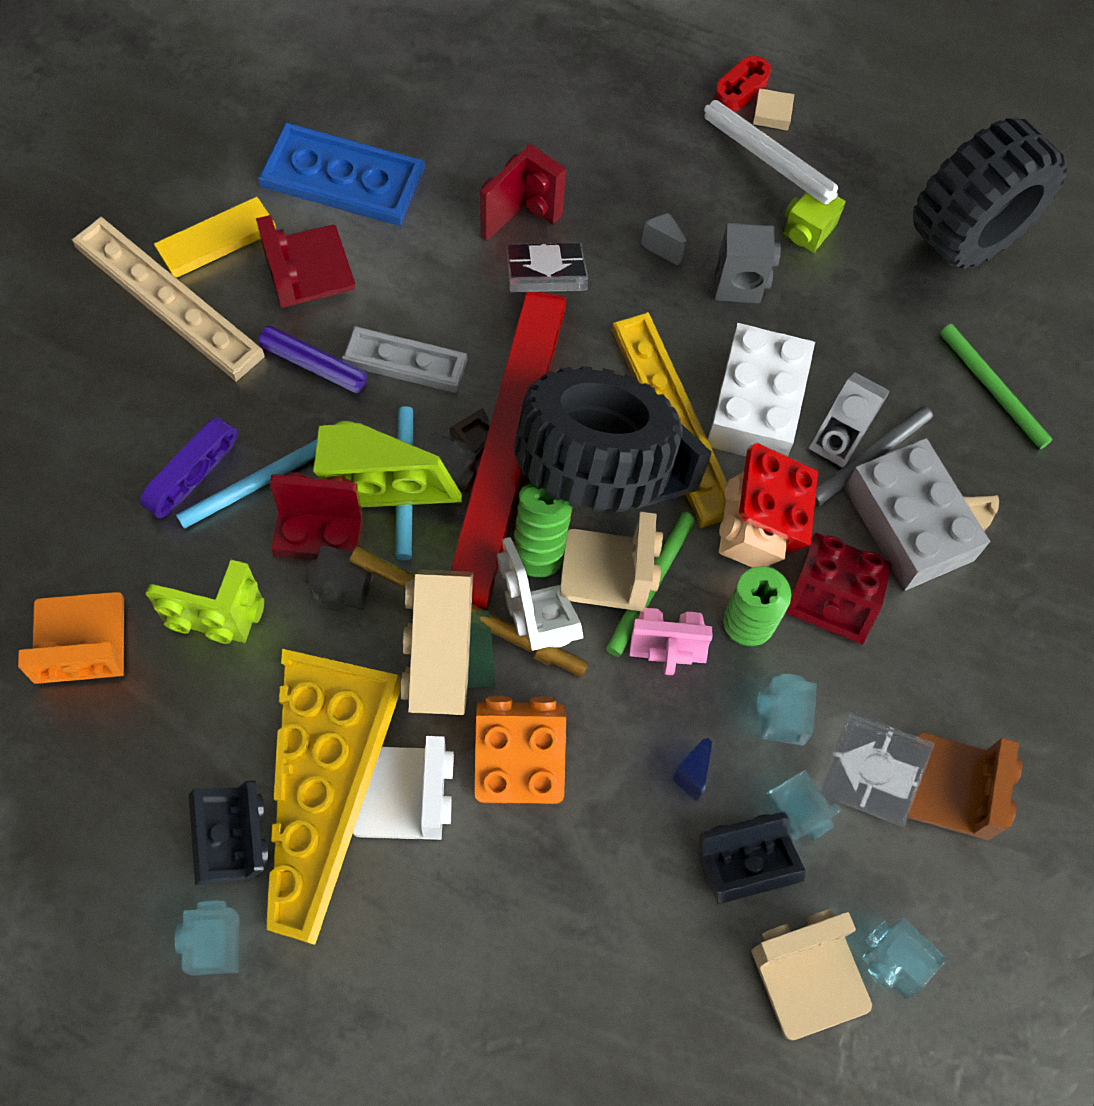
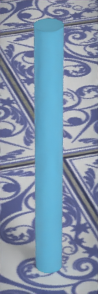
M407 406L399 407L397 409V439L413 445V409ZM412 505L396 506L395 558L401 561H407L412 558Z
M317 439L176 514L180 524L185 529L269 484L271 475H284L314 460Z

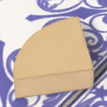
M998 495L963 497L985 531L994 520L998 511Z

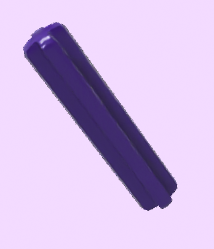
M266 326L259 335L258 340L262 348L355 393L361 392L367 382V373L273 326Z

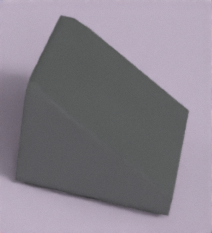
M667 212L647 220L643 224L640 243L649 251L678 265L682 263L687 239L671 214Z

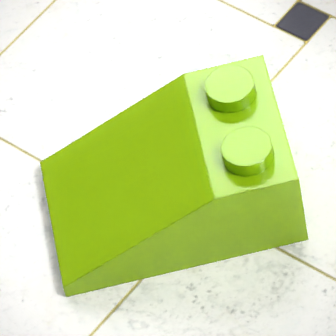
M340 421L335 425L319 426L313 472L319 479L326 480L329 477H342L356 483L361 507L462 502V494L439 456L361 423Z

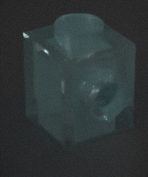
M782 674L779 677L774 676L766 690L760 689L756 714L763 716L761 739L804 746L814 731L817 683L806 682L802 676L796 674Z
M225 901L199 902L197 910L183 911V924L177 925L175 930V949L177 954H182V970L190 976L239 972V914L232 907L226 908Z
M904 918L890 926L885 921L881 923L866 940L871 948L862 957L871 966L868 969L871 976L887 989H892L893 987L904 999L918 994L947 960L942 953Z

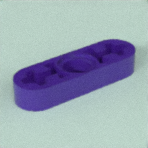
M220 417L210 420L147 485L140 499L141 506L158 518H164L169 515L231 450L238 436L237 429Z

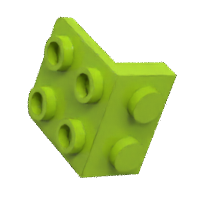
M230 560L216 600L155 584H149L146 591L147 597L167 628L185 634L189 633L190 629L206 633L205 635L209 639L223 644H230L231 640L246 643L252 623L259 622L264 609V598L261 596L258 584L252 575L249 565L235 560Z

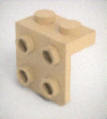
M640 512L633 537L570 529L564 551L560 596L569 598L570 601L644 612L650 590H658L661 575V566L654 565V557H659L663 533L656 531L657 514Z
M831 909L816 913L805 918L807 927L791 932L788 924L773 928L762 933L764 942H761L751 950L781 1031L788 1040H797L860 1017L871 1011L872 1003L845 939L846 936L856 931L849 912L835 917Z

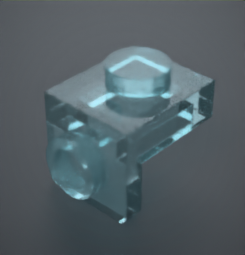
M806 770L765 795L776 813H787L790 820L789 833L795 842L807 834L814 841L832 830L835 826L831 820L841 811L837 803L831 806L828 805Z

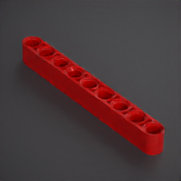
M530 288L527 289L451 567V571L473 572L472 604L485 611L488 610L499 569L497 554L503 552L502 539L507 538L523 472L514 455V443L524 395L537 379H540L550 371L567 296Z

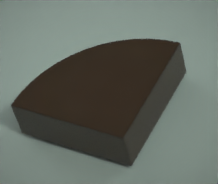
M481 408L450 427V436L472 463L481 458L489 431V419L484 409Z

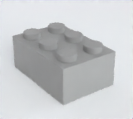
M927 438L857 466L844 488L885 560L892 563L891 570L904 591L975 561L990 543L989 538Z

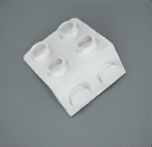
M511 537L502 539L504 552L497 554V560L503 579H506L508 591L504 592L506 605L510 617L513 616L518 636L526 635L532 651L549 646L562 647L573 640L583 638L581 622L569 598L560 596L561 585L530 592L524 565Z
M426 736L425 748H381L353 831L354 836L363 838L442 840V824H451L452 796H444V779H453L454 751H446L444 737Z

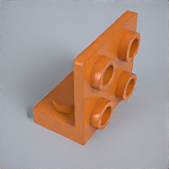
M120 592L36 599L34 602L33 649L19 650L18 667L34 684L124 676L123 595Z

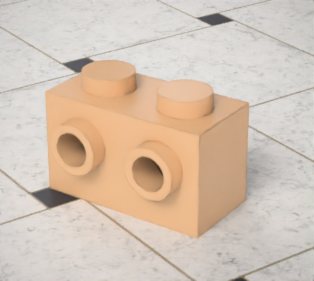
M743 472L729 479L725 488L724 496L726 503L724 518L719 529L721 536L719 554L752 568L759 566L767 567L785 559L787 540L741 519L739 507Z

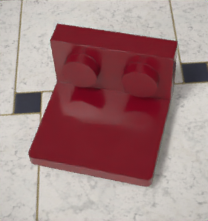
M529 144L520 154L512 155L505 168L495 178L490 177L481 187L479 193L481 237L488 241L524 205L527 206L532 214L544 218L553 225L563 214L566 168L532 144Z
M271 215L256 218L263 251L281 308L352 291L356 288L336 225H328L285 236L283 229H275Z
M295 472L285 473L284 475H271L269 484L278 510L271 548L273 556L353 564L349 562V559L356 546L359 547L363 525V514L357 484L342 477H329L326 480L314 479Z
M814 533L801 573L791 593L790 605L785 613L863 645L883 606L892 563L884 560L882 556L875 552L862 551L849 546L835 536H824Z

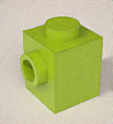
M807 192L801 199L795 197L784 213V217L788 220L783 234L789 237L795 244L803 246L814 253L838 224L846 201L837 196L829 204H823Z

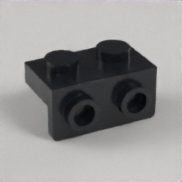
M245 781L239 787L193 789L188 795L195 885L250 882L263 872L268 860V846L266 840L261 839L259 822L263 818L264 802L262 795L257 794L256 781Z
M786 812L771 815L763 814L752 820L728 826L719 825L700 834V862L718 904L805 882L806 870L789 836L790 820Z

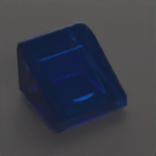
M708 737L707 739L704 738L677 767L673 775V781L695 801L700 799L705 789L713 743Z

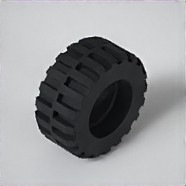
M1006 118L1004 121L999 120L992 123L988 129H981L975 133L971 140L961 144L950 158L947 157L940 165L937 173L932 175L927 181L925 190L920 192L917 198L918 204L914 206L913 210L914 227L950 266L967 269L969 266L975 267L980 265L982 261H988L995 257L999 251H1004L1016 238L1021 237L1033 222H1036L1043 215L1042 212L1047 206L1052 204L1055 194L1061 190L1064 184L1063 179L1067 176L1066 158L1026 119Z
M581 366L575 370L571 367L561 368L556 373L551 371L544 374L527 389L515 437L514 455L524 476H528L530 482L537 489H545L549 497L557 501L561 498L568 501L570 506L576 508L585 506L592 508V511L604 512L606 509L624 512L631 506L635 509L645 506L663 493L670 478L683 435V428L675 407H671L670 401L663 394L658 395L655 388L647 383L641 384L636 381L635 377L627 374L624 376L615 374L614 370L605 368L600 371L586 366Z

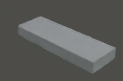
M354 326L342 360L364 371L457 393L467 363V353Z

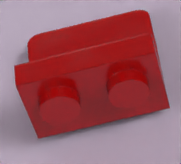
M755 443L747 448L739 515L743 521L786 539L785 556L811 545L818 471L759 443Z

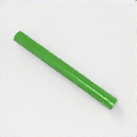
M953 324L946 326L940 332L944 340L1039 449L1047 446L1053 440Z
M680 513L661 547L659 557H656L654 560V565L661 566L659 585L695 522V518L689 513ZM650 590L645 608L650 604L656 591ZM626 610L605 648L607 652L616 657L621 656L632 636L634 620L639 618L641 611Z

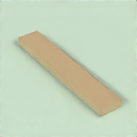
M98 218L72 239L76 249L234 381L237 382L265 357L262 348L104 218Z

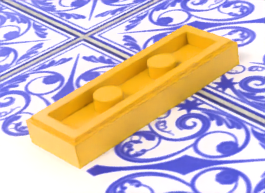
M255 197L154 243V246L169 273L177 278L259 240L260 235L256 218L268 216L269 213L259 198Z

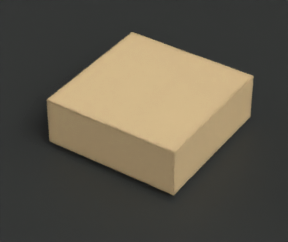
M759 88L753 125L788 131L791 122L794 94Z

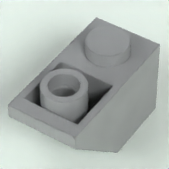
M854 372L846 381L809 449L844 467L890 391Z

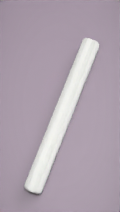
M713 100L710 105L705 106V119L821 203L829 204L831 200H835L838 195V186L833 181L718 100Z

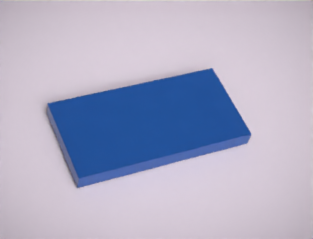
M285 122L258 180L260 187L401 226L425 170L424 160Z

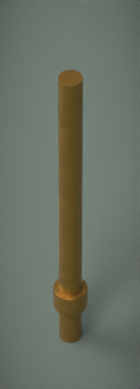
M356 546L349 559V562L405 590L407 581L410 582V579H415L414 574ZM472 604L471 623L533 653V659L547 666L553 663L579 677H582L588 665L587 661L559 647L549 646L532 651L526 635L518 636L515 625Z

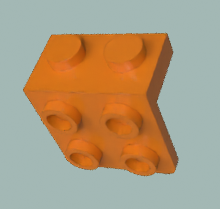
M490 696L486 698L485 702H477L475 798L479 802L557 804L563 800L566 750V712L564 703H556L555 698L544 696L530 698V703L512 702V698L507 696Z

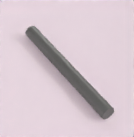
M921 406L816 488L815 506L819 507L845 487L857 466L886 455L932 419L931 410L926 406Z

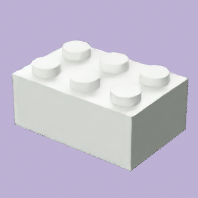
M741 323L737 324L708 436L711 448L746 456L747 448L755 443H759L788 457L794 443L815 346L814 341Z

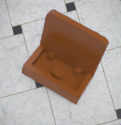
M921 733L915 738V744L931 749L906 817L985 840H990L1011 827L1016 814V802L1011 801L1013 785L1017 784L1022 772V760L1017 758L1019 742L1001 738L986 750L928 733Z

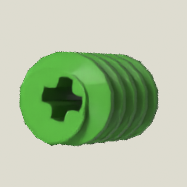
M532 483L527 484L519 493L520 502L517 507L518 516L515 521L516 529L514 531L515 540L513 544L527 575L547 577L555 574L563 564L572 506L569 505L568 501L561 498L557 501L549 497L543 488L537 489Z
M765 566L753 567L743 573L723 616L724 630L731 640L740 645L752 647L761 645L771 638L790 605L791 590L785 577L775 569Z

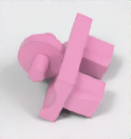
M645 608L644 612H640L639 618L634 620L629 656L648 658V661L664 662V675H674L676 663L692 665V662L706 663L709 644L712 640V626H705L701 613L685 612L680 614L679 622L674 623L663 622V613L659 609Z

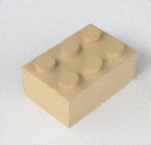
M421 569L415 574V579H410V582L407 581L405 609H413V623H408V626L404 628L403 654L411 655V667H406L405 672L402 673L401 699L409 700L408 712L464 715L467 703L473 572Z

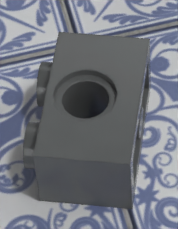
M727 223L715 267V301L760 304L764 290L771 288L773 267H778L781 246L780 243H774V226Z

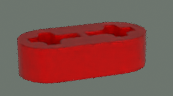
M759 56L744 58L718 81L714 100H718L733 112L741 110L758 95L759 88L765 89L771 72L770 64Z

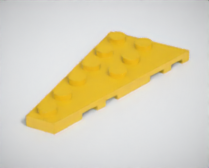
M282 649L281 664L285 666L284 686H280L279 702L283 704L282 727L277 730L274 784L277 818L276 824H272L271 841L275 843L274 869L269 873L266 930L315 945L401 691L402 678L393 673Z

